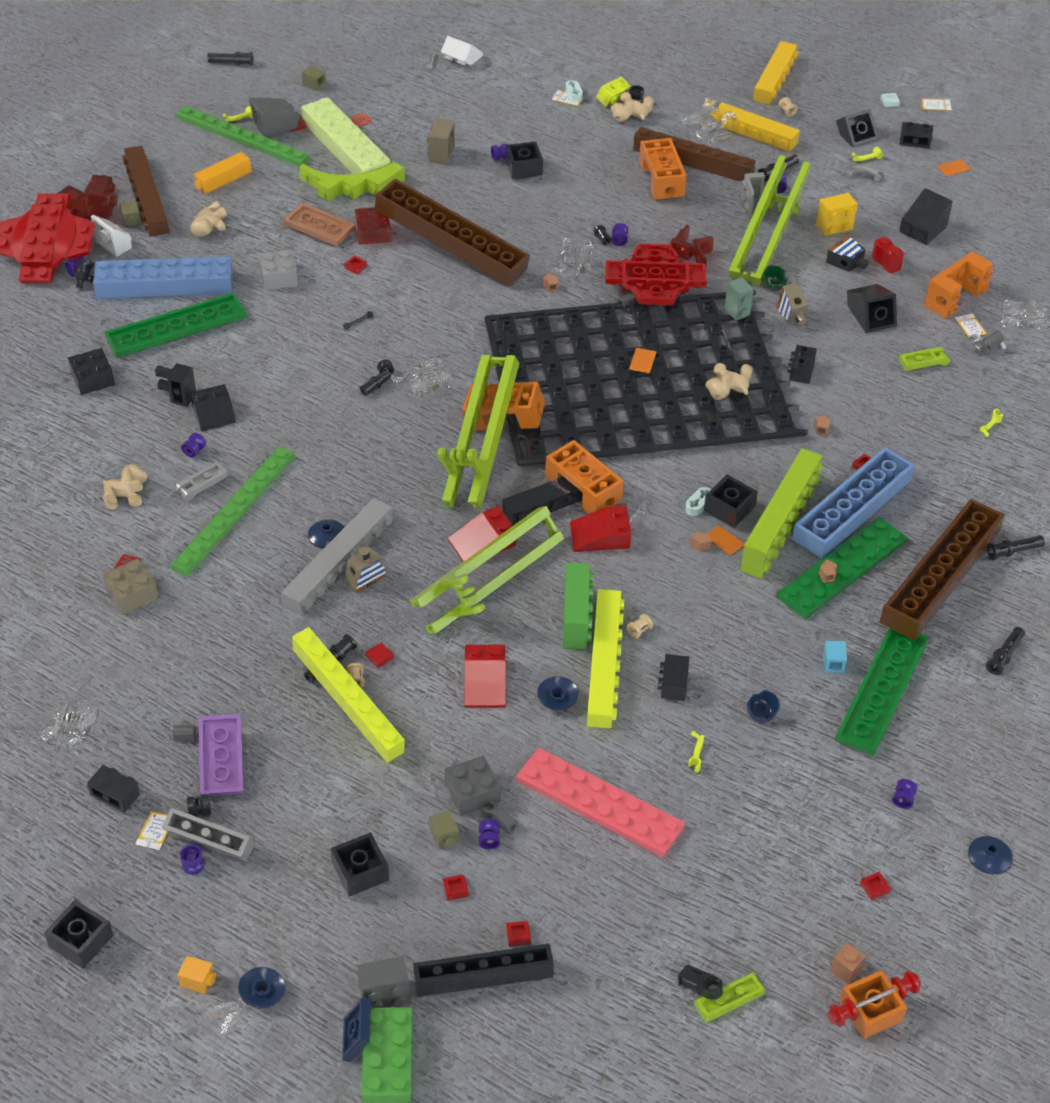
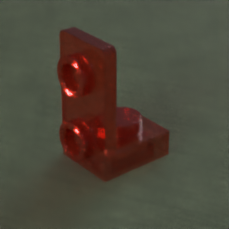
M686 224L683 229L679 230L678 235L671 240L670 245L673 246L679 258L688 261L692 254V244L685 242L689 237L690 225Z
M712 236L693 239L690 251L691 255L695 257L696 263L706 264L707 258L705 254L713 253L714 239Z

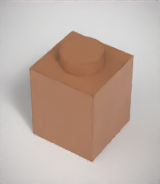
M846 943L834 956L830 972L849 985L862 971L866 956L849 943Z

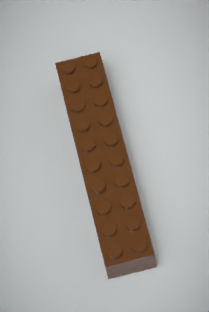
M396 178L376 194L374 210L508 287L528 268L530 258L528 253Z
M970 499L883 606L879 623L915 641L986 550L988 544L1000 532L1005 514Z

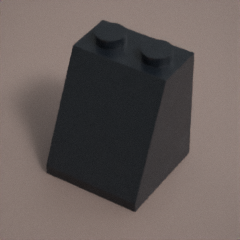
M927 188L923 189L903 216L899 232L925 245L929 244L947 228L953 201Z
M879 284L847 290V306L865 333L897 326L896 294Z

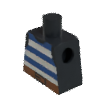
M846 236L828 249L826 263L850 272L857 266L864 270L868 265V260L864 259L865 248L849 236Z

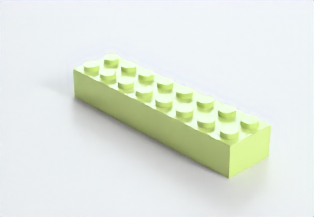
M328 97L301 107L302 118L309 130L352 174L373 171L390 163V159Z

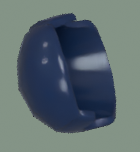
M768 690L753 694L747 703V713L754 721L761 723L774 719L780 708L778 697L775 693Z

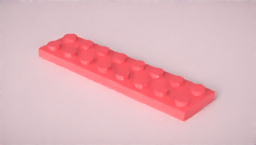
M539 747L516 776L517 782L663 858L685 827V822Z

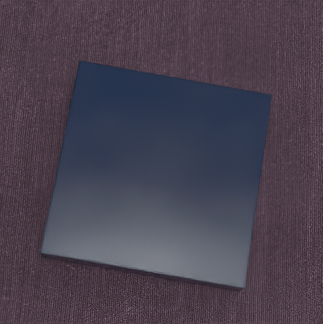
M362 997L343 1019V1061L351 1062L369 1043L371 998Z

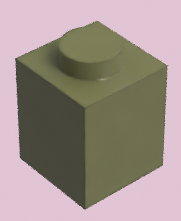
M311 65L302 71L303 85L315 91L326 85L325 71Z
M136 200L120 203L125 228L141 225Z
M450 810L429 817L430 831L439 849L451 847L459 843V829Z

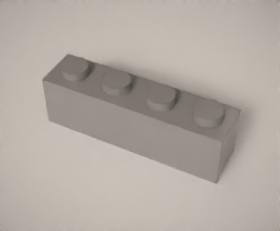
M170 808L162 826L168 834L246 863L255 845V841L250 836L174 808Z

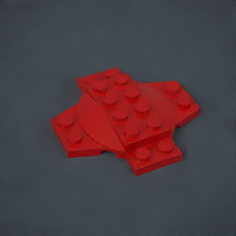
M38 193L36 203L32 204L28 212L22 216L0 222V255L13 260L16 259L21 265L18 278L20 283H52L55 269L60 266V262L63 259L68 258L72 260L90 255L96 225L92 221L70 213L68 210L71 199L69 193Z
M638 243L632 253L631 260L627 258L622 261L606 260L605 284L622 285V290L632 291L639 304L674 305L679 294L689 292V287H706V264L688 263L685 260L680 262L677 252L670 244Z

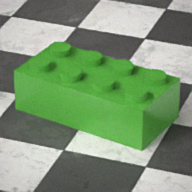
M566 563L563 649L587 650V642H591L592 630L588 629H592L593 602L589 598H593V585H589V583L593 584V572H590V564Z
M412 1007L370 1008L369 1043L363 1048L362 1103H411Z

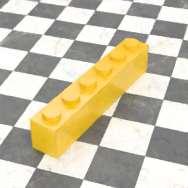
M780 41L755 86L754 101L771 104L772 100L776 99L778 91L781 90L782 83L785 82L786 75H789L790 67H793L794 61L798 58L797 44Z
M717 101L709 110L710 120L708 123L791 152L798 144L800 130L720 101Z

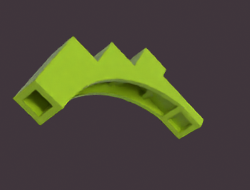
M394 161L373 171L348 175L316 171L305 164L299 166L300 179L318 189V196L329 202L342 193L354 200L367 191L376 196L379 191L395 178L401 182L405 181V167Z

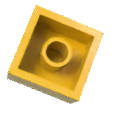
M849 192L819 200L816 226L824 237L853 230L858 203Z

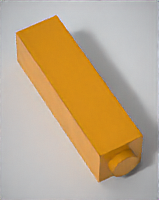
M239 152L195 173V187L204 194H207L252 172L250 158Z

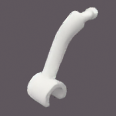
M972 332L968 337L976 339L971 343L972 345L980 341L982 342L984 339L980 338V334L977 332ZM1004 342L1000 343L1002 349H1005L1006 345Z

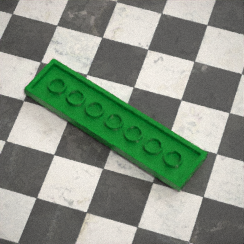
M233 292L108 330L104 334L113 353L118 358L247 318V314Z
M878 517L778 591L776 597L801 617L807 619L907 543L908 537ZM828 559L837 564L835 581L823 583L819 576L820 566Z
M891 628L888 629L836 734V742L869 755H875L926 648L929 636L920 633L914 641Z

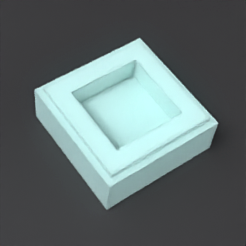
M896 93L881 94V101L885 107L900 105V100Z

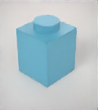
M825 641L823 650L824 672H845L847 663L846 641Z

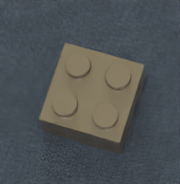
M436 118L435 123L431 125V132L427 134V143H429L427 156H429V162L448 165L455 148V121Z
M135 559L102 574L106 591L122 614L158 599L156 584L139 559Z

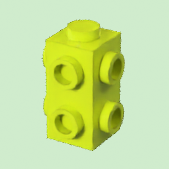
M621 76L601 86L596 97L607 107L621 100V95L624 92L628 93L631 86Z

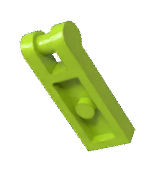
M942 347L901 354L898 359L905 371L939 364L946 366L950 363V358L948 355H945Z

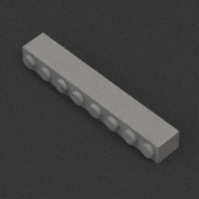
M373 498L281 592L282 606L299 615L310 609L313 602L318 597H321L330 585L334 584L336 578L341 573L346 571L348 559L358 554L360 547H369L370 543L380 536L382 530L392 523V507Z

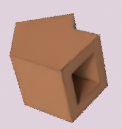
M549 273L543 278V287L547 288L548 292L558 291L557 276Z
M825 415L815 418L814 423L816 434L827 436L831 421Z
M696 531L690 538V546L696 550L711 549L712 540L708 532L700 533Z
M828 559L820 566L819 576L823 583L835 581L837 564Z

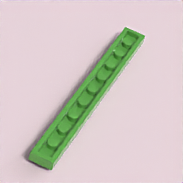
M184 106L176 113L177 119L298 167L310 160V154L188 106Z
M279 446L171 564V569L188 577L295 458L294 452Z

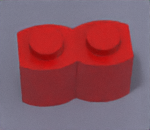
M883 236L874 240L873 260L881 264L883 269L891 274L900 271L904 258L903 251L899 247L894 246L893 242L887 237Z

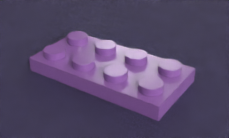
M241 714L198 717L200 796L203 794H208L209 797L244 794Z

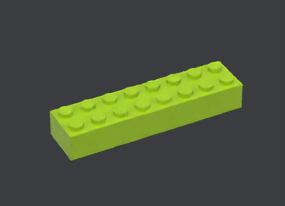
M801 448L744 545L740 571L760 579L763 578L765 572L769 573L772 560L777 559L779 548L784 547L786 536L791 534L794 522L797 523L800 518V511L805 510L808 502L807 499L812 498L814 487H818L821 481L819 474L824 465L821 463L822 455Z

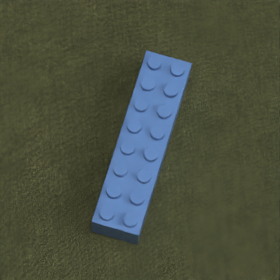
M231 256L96 261L93 281L96 299L232 293L233 284Z
M884 447L794 525L792 540L823 559L912 480L915 465Z

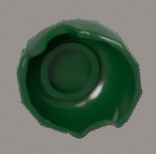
M771 265L767 266L764 270L762 281L768 289L778 291L782 289V286H786L788 278L785 277L786 271L783 268Z

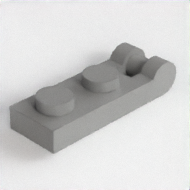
M216 461L179 482L175 486V491L178 494H182L186 501H191L198 493L227 478L228 471Z

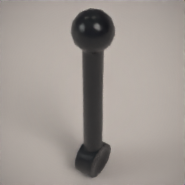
M369 311L366 313L367 315L350 323H345L343 325L344 329L347 330L350 326L366 318H372L373 312Z

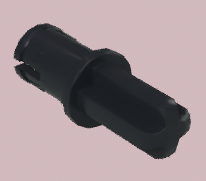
M385 369L377 376H372L371 380L360 386L361 393L367 396L375 389H380L382 384L391 379V372Z

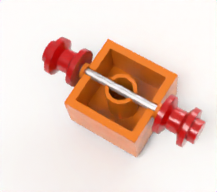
M883 970L844 986L839 998L841 1006L838 1007L836 1004H831L828 1017L831 1023L836 1024L838 1027L844 1026L845 1020L849 1018L862 1038H868L903 1022L907 1011V1006L903 999L907 997V992L909 991L913 994L918 993L921 981L917 974L909 970L904 972V978L900 979L895 976L891 978V982Z

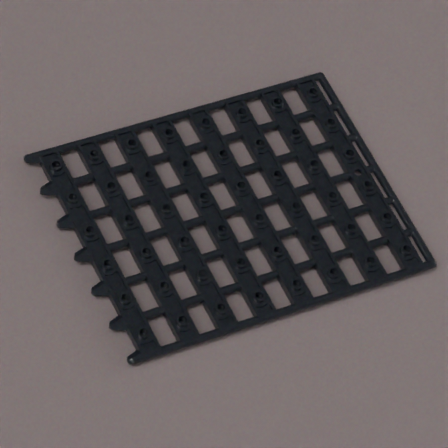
M726 292L680 296L676 299L674 305L663 306L668 321L653 322L648 306H657L658 304L645 305L639 304L638 301H630L625 306V309L630 308L634 324L619 325L615 312L617 309L624 308L622 302L487 315L484 318L492 356L500 357L497 344H502L504 357L514 355L519 362L514 383L529 382L525 365H542L545 380L534 382H538L540 388L547 387L551 405H544L543 412H553L557 425L555 430L541 431L539 424L538 428L521 429L522 433H517L513 417L516 414H506L518 466L546 464L547 453L543 438L559 436L563 447L572 440L581 445L579 434L595 433L600 451H592L590 453L596 458L800 437L808 435V430L795 428L790 413L798 411L800 405L786 403L781 389L789 387L791 382L777 379L773 365L781 363L782 358L769 356L764 342L772 340L773 335L760 333L756 320L763 318L765 312L752 311L751 308L749 316L735 320L730 314L719 315L715 300L726 299ZM696 302L701 317L686 319L681 303ZM597 311L601 327L586 329L582 313ZM563 315L567 331L552 332L548 316ZM530 318L534 334L518 335L515 319ZM495 321L497 323L500 336L496 338L492 325V322ZM737 321L742 336L728 338L722 322ZM703 324L708 340L694 341L689 325ZM670 327L675 343L660 345L655 329ZM637 331L641 347L626 348L622 332ZM603 334L607 350L592 351L588 335ZM569 337L573 353L558 355L554 339ZM536 341L539 357L523 358L520 342ZM744 343L750 359L736 361L730 344ZM711 346L716 363L701 364L696 348ZM636 348L657 351L650 373L629 370L631 365L629 355L634 354ZM677 350L682 366L667 368L662 351ZM610 357L614 373L599 375L594 358ZM576 360L580 377L564 378L560 362ZM497 363L495 369L498 382H500L504 366H500ZM721 363L726 365L727 371L740 374L738 368L742 367V365L753 366L758 383L749 384L748 391L761 390L767 407L752 409L748 394L745 395L730 389L728 398L733 411L717 412L713 397L706 387L707 379L704 371L714 370V366ZM685 373L690 390L675 392L670 375ZM651 377L656 394L640 395L635 378ZM616 380L621 397L605 399L601 382ZM582 384L586 401L570 402L566 385ZM693 397L698 414L683 416L677 398ZM658 401L663 418L647 420L642 402ZM623 404L628 422L612 423L608 406ZM588 408L593 425L577 427L572 409ZM770 414L776 432L761 433L755 415ZM735 418L741 436L726 437L720 419ZM700 421L706 439L690 441L685 423ZM665 425L671 443L655 445L650 427ZM630 429L635 447L619 449L614 430ZM519 440H524L527 459H523Z

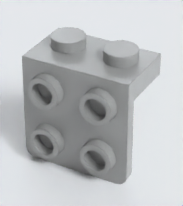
M764 172L745 174L744 180L741 182L743 191L740 193V202L743 203V212L747 214L748 218L752 217L753 202H759L762 196L765 180Z

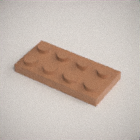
M301 203L283 220L285 226L334 246L340 245L356 229L354 223Z

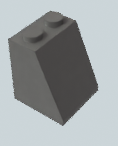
M249 98L253 122L264 137L272 138L296 129L299 126V114L297 111H294L293 106L286 99Z

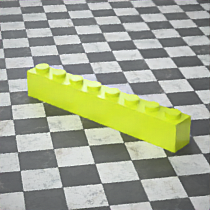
M598 589L587 727L612 728V720L616 721L617 708H613V704L618 702V692H614V688L619 687V676H615V673L620 672V660L616 659L617 656L621 657V644H618V641H622L623 629H619V626H623L624 614H620V611H624L625 599H621V591Z
M310 627L292 636L293 651L382 758L389 763L403 754L404 738Z

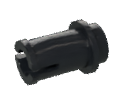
M597 225L594 228V235L600 239L603 245H607L606 242L609 244L611 237L606 232L605 226Z

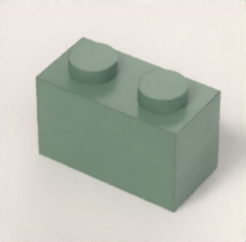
M743 277L730 281L727 284L725 310L735 320L747 317L751 312L753 288Z

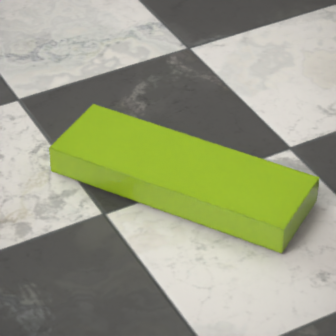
M754 972L724 986L723 995L720 998L711 1000L701 997L694 1001V1006L707 1023L764 995L766 990Z

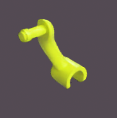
M250 106L245 109V113L228 117L225 113L223 114L227 122L237 121L245 117L253 118Z
M875 147L871 154L856 156L855 153H852L854 161H864L874 157L881 159L883 152L879 147Z
M994 409L990 422L980 427V432H983L986 437L989 436L987 431L995 423L1002 421L1003 414L999 415V409Z
M692 731L691 735L696 737L698 741L694 748L693 757L689 759L688 767L696 765L695 772H699L701 768L699 756L704 742V735L700 736L695 731Z

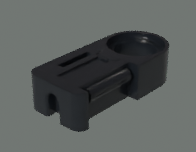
M686 965L678 974V985H685L694 989L700 996L715 1000L723 995V982L717 976L691 965ZM710 985H716L719 987L717 990L714 991L707 989V987Z

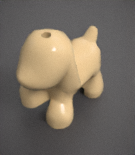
M624 92L620 99L625 103H615L610 108L614 119L618 122H624L631 115L644 120L648 113L653 110L654 100L650 96H646L643 103L631 99V94Z
M218 201L202 209L194 217L190 227L194 236H207L215 228L219 231L226 229L221 219L227 216V213L223 206L220 207Z
M718 363L714 366V373L717 374V377L709 379L706 382V387L711 396L716 400L726 398L729 395L730 389L747 395L753 368L744 364L740 374L727 371L726 365Z
M128 464L122 470L121 479H104L103 500L105 507L116 509L118 507L116 497H127L130 506H140L142 504L141 495L135 492L143 489L142 483L148 477L147 472L143 471L136 464Z

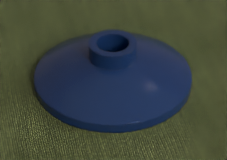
M335 520L318 521L308 531L309 541L314 546L324 549L345 527Z
M555 676L545 679L539 685L537 696L545 707L552 710H565L573 706L577 701L578 689L570 679Z
M982 836L972 841L969 846L968 857L975 868L984 873L1000 874L1011 865V850L1006 843L998 838Z
M268 967L250 969L243 974L238 984L240 998L247 1005L254 1008H268L275 1005L281 1000L285 991V983L282 976L274 969Z

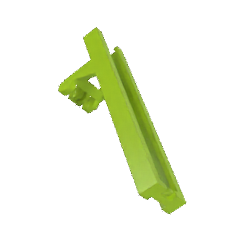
M779 155L729 268V278L737 279L743 277L745 281L761 286L764 270L771 263L792 212L795 216L799 215L801 191L810 172L809 162L804 161L789 197L777 195V186L787 166V163L784 162L786 156ZM774 201L779 202L778 211H782V214L756 273L752 272L748 276V272L744 271L741 274L742 266L767 209L774 207Z
M481 355L456 448H451L450 457H448V451L445 448L438 449V458L449 473L442 498L447 508H454L465 466H472L475 471L468 503L474 504V509L482 508L519 367V362L514 355H507L506 357ZM498 363L504 367L478 459L477 451L470 449L491 367H496Z
M547 506L534 510L409 600L413 607L418 605L422 608L447 589L454 588L461 601L425 627L429 634L439 632L459 616L473 615L484 611L486 607L483 603H478L565 539L549 516L551 513ZM543 520L546 521L544 523L545 527L550 528L547 531L548 538L477 590L473 586L463 587V584L469 580L467 576L469 573Z

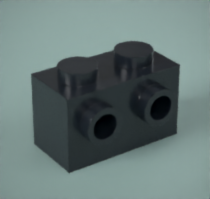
M902 122L899 145L930 149L933 125Z
M796 345L795 352L792 351L790 356L792 363L789 362L787 373H790V381L810 384L817 348Z
M665 654V662H660L659 674H663V678L659 677L658 690H662L661 698L685 701L690 656Z
M102 765L87 782L91 796L124 813L140 795L138 782L133 777H126L120 774L117 769L109 768L105 765Z

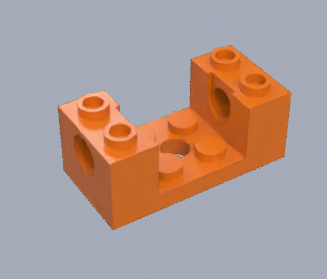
M672 139L640 141L639 163L642 171L651 172L650 191L654 200L685 196L687 175Z
M974 251L970 252L930 279L924 306L944 319L955 314L958 309L957 301L961 297V288L976 297L989 289V281L993 274L994 264Z
M499 383L487 384L475 431L487 430L489 416L492 412ZM514 383L506 414H516L521 429L539 427L545 405L539 383ZM473 385L469 386V390L462 409L464 417Z
M575 440L546 456L545 477L549 481L565 477L583 492L582 509L588 514L622 502L624 480Z

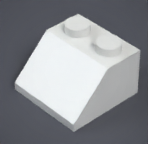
M447 36L441 50L446 59L450 61L455 59L458 64L463 66L465 64L471 66L484 54L473 45Z
M95 215L91 216L92 222L96 225L94 235L97 244L115 257L132 248L129 233L124 232L119 226L109 220Z

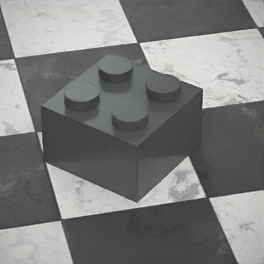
M484 755L445 768V785L460 816L480 810L482 807L490 806L491 800L500 803V786Z
M404 956L357 965L361 997L371 998L370 1008L402 1007L410 1003L409 978Z

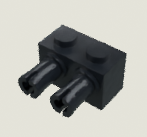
M176 363L172 369L158 365L155 369V376L162 377L157 383L158 389L169 392L171 403L187 407L191 402L190 392L196 391L193 367Z

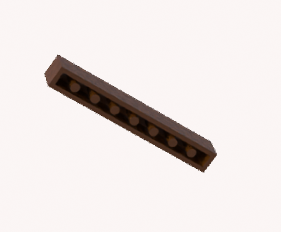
M640 127L634 135L633 151L640 152V141L671 138L682 165L740 182L744 180L745 174L755 173L756 160L643 127Z
M143 145L124 148L125 155H122L123 163L145 231H148L150 237L168 234L167 218Z

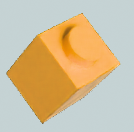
M186 956L177 975L180 987L206 994L209 986H213L216 979L213 963Z

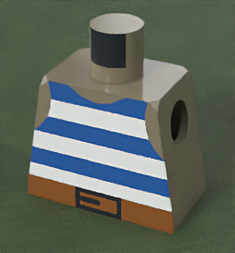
M794 283L782 286L777 309L788 324L797 323L798 326L805 325L807 323L805 315L808 304L799 284Z
M360 547L358 554L350 557L347 561L345 582L356 593L387 576L381 557L372 548Z

